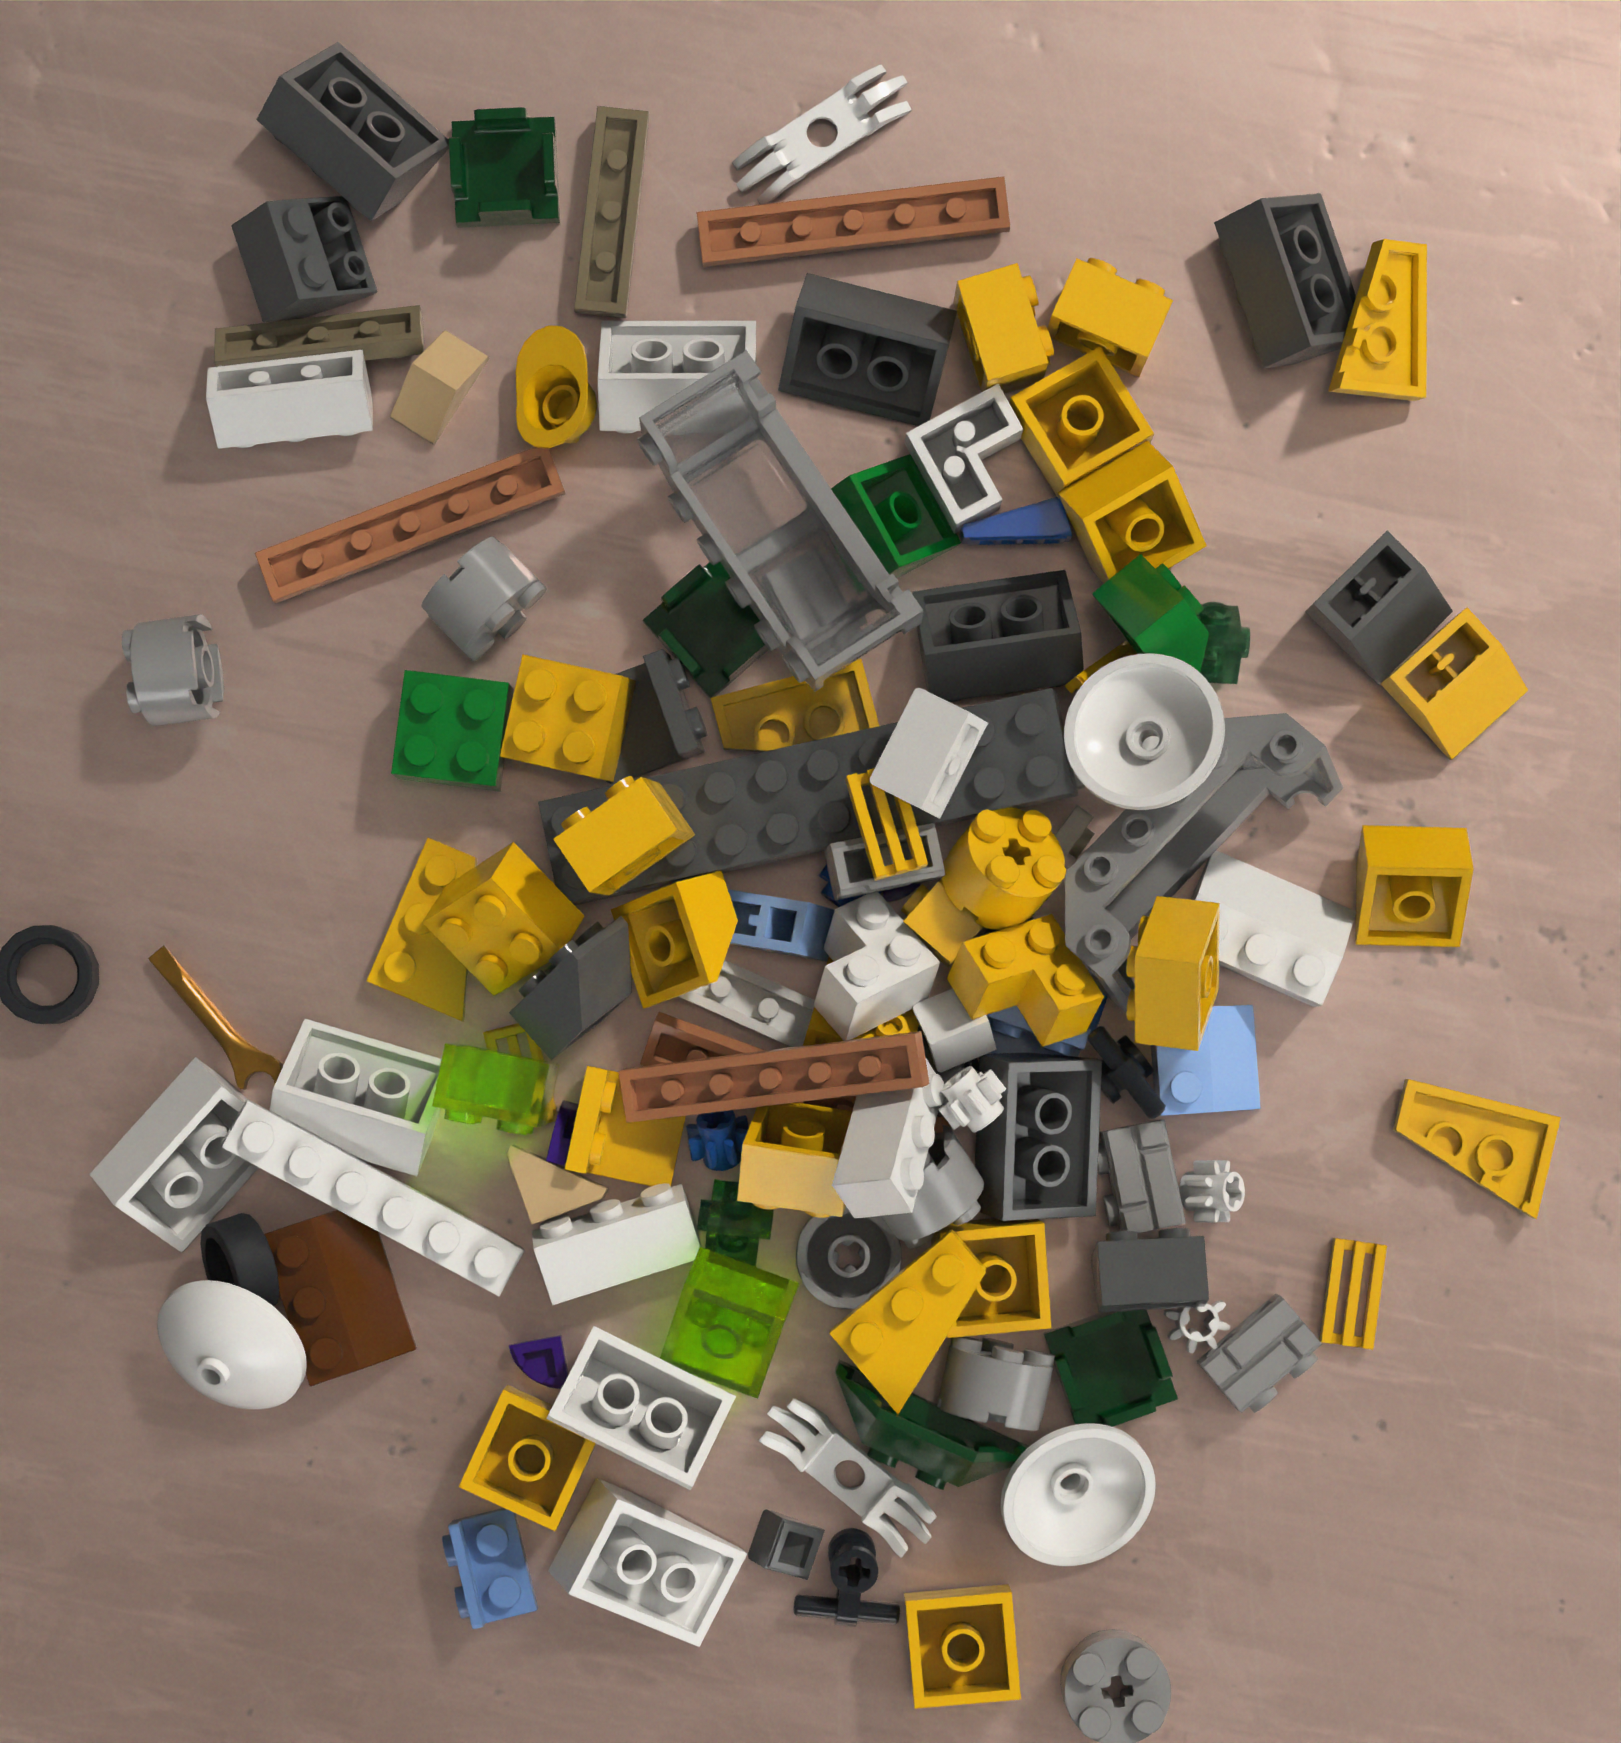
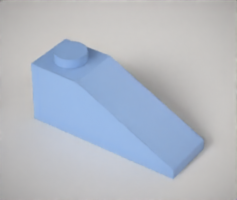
M728 889L738 919L730 945L827 962L829 955L823 948L835 911L834 909L810 902Z

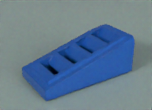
M1054 497L964 524L959 536L961 543L968 545L1063 544L1064 542H1070L1072 532L1060 498Z

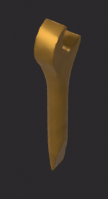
M164 945L151 955L148 960L223 1048L234 1070L237 1086L240 1089H247L249 1079L258 1072H266L276 1083L283 1064L275 1056L259 1050L244 1039Z

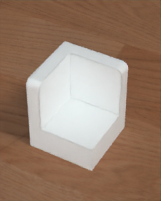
M953 988L918 1002L913 1006L915 1017L928 1042L933 1062L938 1072H944L997 1050L987 1016L984 1015L972 1020Z

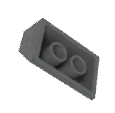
M339 42L280 75L256 119L273 134L277 141L289 148L317 176L324 179L354 209L361 212L370 221L375 220L398 205L449 149L448 138Z
M1321 193L1261 198L1214 222L1220 239V250L1228 262L1236 286V297L1244 309L1253 336V347L1261 359L1263 368L1296 364L1341 349L1356 294Z
M807 273L795 307L778 391L920 426L931 418L957 311Z
M1066 570L912 592L923 609L922 623L917 626L927 691L948 702L995 694H1010L1015 691L1043 687H1060L1084 671L1081 629Z
M993 1053L980 1056L979 1072L984 1074L991 1069L1006 1090L1001 1093L1002 1098L999 1100L1004 1107L1003 1112L989 1125L976 1132L975 1167L984 1181L982 1193L977 1199L981 1207L979 1212L1002 1221L1096 1216L1102 1060L1098 1058L1038 1053Z

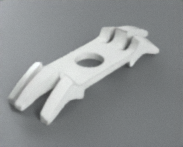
M882 65L873 67L851 79L842 89L780 130L758 140L732 162L737 171L773 148L774 151L752 168L736 184L738 189L742 193L769 175L786 167L788 171L775 180L757 199L760 205L770 204L786 189L803 180L808 173L865 136H870L885 124L911 112L912 109L908 102L905 101L875 112L872 118L868 115V112L908 84L904 76L902 75L883 82L863 92L857 99L855 96L857 92L886 74V70ZM826 119L835 125L837 137L831 145L817 147L809 141L807 129L815 120Z
M793 1399L787 1406L793 1413L773 1406L767 1414L791 1432L803 1444L805 1449L803 1451L802 1445L798 1442L769 1431L763 1434L759 1442L785 1455L800 1472L806 1471L860 1515L863 1524L877 1531L900 1558L907 1552L908 1546L886 1514L900 1522L924 1544L931 1539V1534L917 1514L929 1525L937 1516L922 1496L909 1483L901 1482L875 1460L867 1456L863 1450L831 1424L827 1415L796 1399ZM845 1460L857 1462L864 1470V1482L853 1488L842 1485L836 1478V1466Z

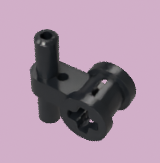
M1099 1026L1090 1032L1087 1040L1103 1059L1101 1091L1112 1104L1122 1098L1119 1092L1126 1089L1149 1119H1154L1163 1113L1166 1105L1144 1079V1077L1150 1076L1154 1069L1130 1038L1124 1035L1116 1043L1104 1026Z
M856 1528L839 1531L833 1536L828 1546L831 1579L837 1587L836 1598L797 1595L794 1599V1614L796 1616L834 1619L835 1625L856 1626L857 1621L896 1625L900 1617V1606L897 1603L860 1600L861 1593L869 1590L875 1584L878 1577V1564L875 1558L876 1551L872 1538L866 1532ZM857 1557L855 1564L849 1565L851 1558Z

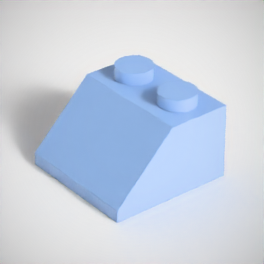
M1253 1005L1213 1006L1198 1051L1151 1045L1154 1091L1166 1105L1164 1112L1159 1116L1261 1109Z

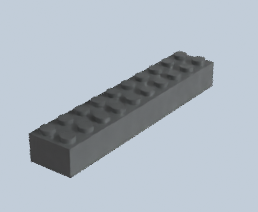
M1053 688L963 707L962 709L988 722V725L941 818L939 819L912 804L911 807L917 826L934 823L935 827L974 819L983 810L993 811L1011 807L1020 809L1079 796L1074 771L1066 754L1064 724L1056 691ZM898 722L648 777L647 779L659 782L695 833V836L610 896L590 893L553 839L565 831L561 823L570 815L584 807H588L590 811H593L606 802L608 798L604 793L611 786L539 801L538 804L555 885L574 905L662 887L718 871L726 873L824 851V848L831 843L861 838V832L845 778L847 775L857 773V775L866 773L867 770L876 767ZM870 785L862 786V792L875 835L884 833ZM885 791L896 830H901L903 826L894 796Z

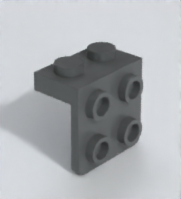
M663 649L644 655L645 663L616 673V675L636 680L614 782L606 781L611 785L616 784L627 776H632L634 779L705 752L701 738L708 735L698 708L690 709L683 689L690 687L684 666L679 658L672 660L671 655Z

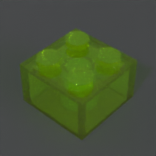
M445 1043L432 1106L445 1109L444 1119L475 1125V1123L481 1124L482 1117L497 1119V1130L520 1135L533 1134L534 1127L548 1125V1116L560 1064L460 1043Z
M700 1247L684 1283L660 1359L694 1376L758 1399L799 1283Z

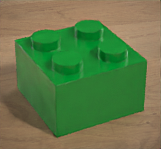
M405 670L391 774L401 780L501 792L505 758L500 757L513 699L514 689L508 682Z

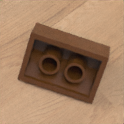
M335 1210L264 1234L276 1264L279 1293L288 1321L298 1334L305 1350L307 1361L305 1373L310 1387L417 1349L378 1231L339 1210Z

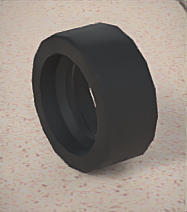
M54 925L31 926L15 933L1 948L0 999L15 1016L35 1024H61L79 1016L93 1001L99 986V964L91 946L77 933ZM41 944H54L64 948L73 957L77 966V982L73 992L64 1001L55 1005L41 1006L31 1002L22 994L17 983V968L21 958L30 949Z
M245 1213L207 1224L201 1232L200 1242L202 1261L207 1279L239 1286L275 1306L278 1303L280 1290L278 1272L271 1248L259 1224L251 1215Z

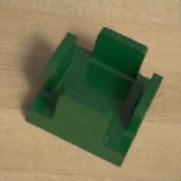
M517 107L474 110V120L452 121V137H449L451 189L455 198V217L458 228L560 223L555 117L531 118L528 117L526 108Z
M710 562L704 567L701 564L697 565L661 597L662 603L643 619V623L675 659H680L685 671L709 698L719 694L769 650L754 627L760 620L750 605L742 609L728 590L725 582L731 579L721 562L714 566ZM764 597V599L766 600V602L768 603V605L771 607V604H770V603L767 601V599ZM781 622L787 633H789L788 628Z
M1147 1310L1101 1312L1043 1333L1050 1354L1055 1356L1053 1363L1075 1425L1095 1423L1114 1427L1156 1412L1157 1406L1178 1399L1171 1380L1173 1375L1157 1329L1152 1325Z

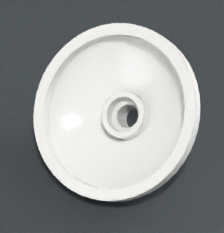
M1153 653L1135 654L1117 659L1092 674L1074 696L1068 709L1064 726L1066 754L1072 769L1082 784L1101 800L1117 807L1133 810H1149L1168 806L1195 791L1216 766L1225 737V721L1222 706L1207 679L1198 670L1182 660ZM1150 736L1159 737V743L1154 749L1146 750L1142 748L1146 738Z
M200 1280L178 1287L170 1294L160 1309L157 1321L158 1335L169 1362L190 1386L206 1397L231 1407L266 1409L279 1406L288 1401L302 1384L307 1368L303 1344L289 1321L274 1306L258 1295L230 1283Z
M1085 1423L1055 1430L1029 1446L1010 1469L1001 1494V1515L1004 1525L1018 1548L1031 1558L1042 1563L1056 1566H1077L1100 1560L1124 1546L1135 1536L1146 1521L1155 1497L1156 1482L1154 1470L1140 1444L1130 1435L1115 1427ZM1072 1474L1069 1478L1063 1479V1478H1065L1067 1475Z

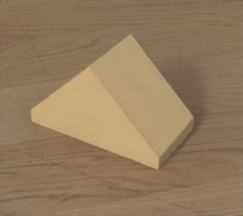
M444 330L412 363L390 417L435 445L488 362L489 357Z
M510 1145L506 1154L532 1225L603 1199L608 1192V1187L573 1171L565 1170L564 1167L558 1164L546 1162L545 1158L517 1145Z

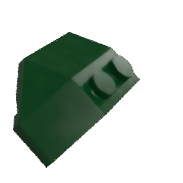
M840 1359L836 1365L835 1373L861 1443L870 1447L867 1456L893 1468H896L899 1460L918 1469L915 1478L933 1487L944 1490L947 1482L960 1487L1010 1468L1029 1447L976 1421L940 1410L938 1404L914 1393H911L900 1413L897 1414L859 1368Z

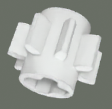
M969 1066L955 1074L944 1084L940 1091L946 1099L944 1100V1105L938 1110L953 1129L960 1125L962 1127L967 1125L974 1133L989 1125L1003 1112L1004 1107L999 1100L1002 1098L1001 1093L1006 1088L991 1069L983 1074L982 1072L977 1073L972 1066Z
M1195 1160L1193 1162L1194 1171L1186 1172L1180 1181L1179 1192L1182 1206L1186 1210L1195 1211L1194 1222H1229V1211L1239 1210L1244 1201L1245 1187L1242 1177L1237 1172H1229L1230 1161Z
M1221 1300L1216 1301L1212 1305L1206 1304L1204 1307L1178 1308L1176 1311H1164L1163 1315L1175 1320L1177 1327L1170 1331L1168 1338L1176 1340L1183 1335L1188 1338L1186 1347L1189 1353H1194L1197 1348V1342L1205 1341L1208 1346L1215 1350L1218 1347L1213 1336L1217 1330H1230V1325L1219 1321L1218 1312L1224 1309L1226 1303ZM1191 1308H1195L1201 1313L1205 1311L1209 1313V1316L1203 1320L1206 1329L1202 1333L1193 1328L1185 1329L1184 1325L1190 1321V1316L1187 1312Z

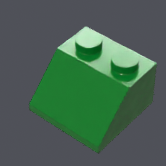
M911 454L849 475L831 488L889 575L894 574L896 578H899L961 544L958 535L953 533ZM831 541L858 593L866 592Z
M1140 554L1092 593L1137 654L1153 653L1171 656L1184 661L1199 672L1201 671L1209 632L1197 615L1204 611V608L1185 585L1181 586L1179 581L1163 563L1155 569Z

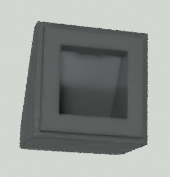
M766 1509L761 1515L748 1552V1558L763 1568L808 1580L825 1530Z

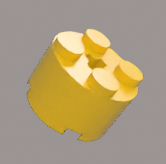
M1011 807L993 811H981L953 845L943 863L945 875L942 877V882L951 902L960 911L965 906L970 912L978 916L975 922L985 928L1002 930L1027 922L1066 875L1064 854L1061 845L1051 831L1052 825L1050 820L1037 810L1025 812Z

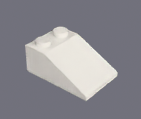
M596 1477L548 1572L569 1595L700 1647L747 1553L743 1549L657 1504Z

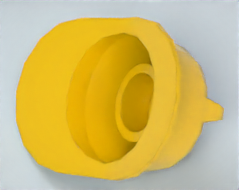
M548 325L536 330L524 342L517 357L515 374L517 429L522 438L536 448L549 449L564 442L571 444L579 441L580 436L588 430L595 419L597 400L596 394L588 382L587 359L583 344L577 335L567 328Z

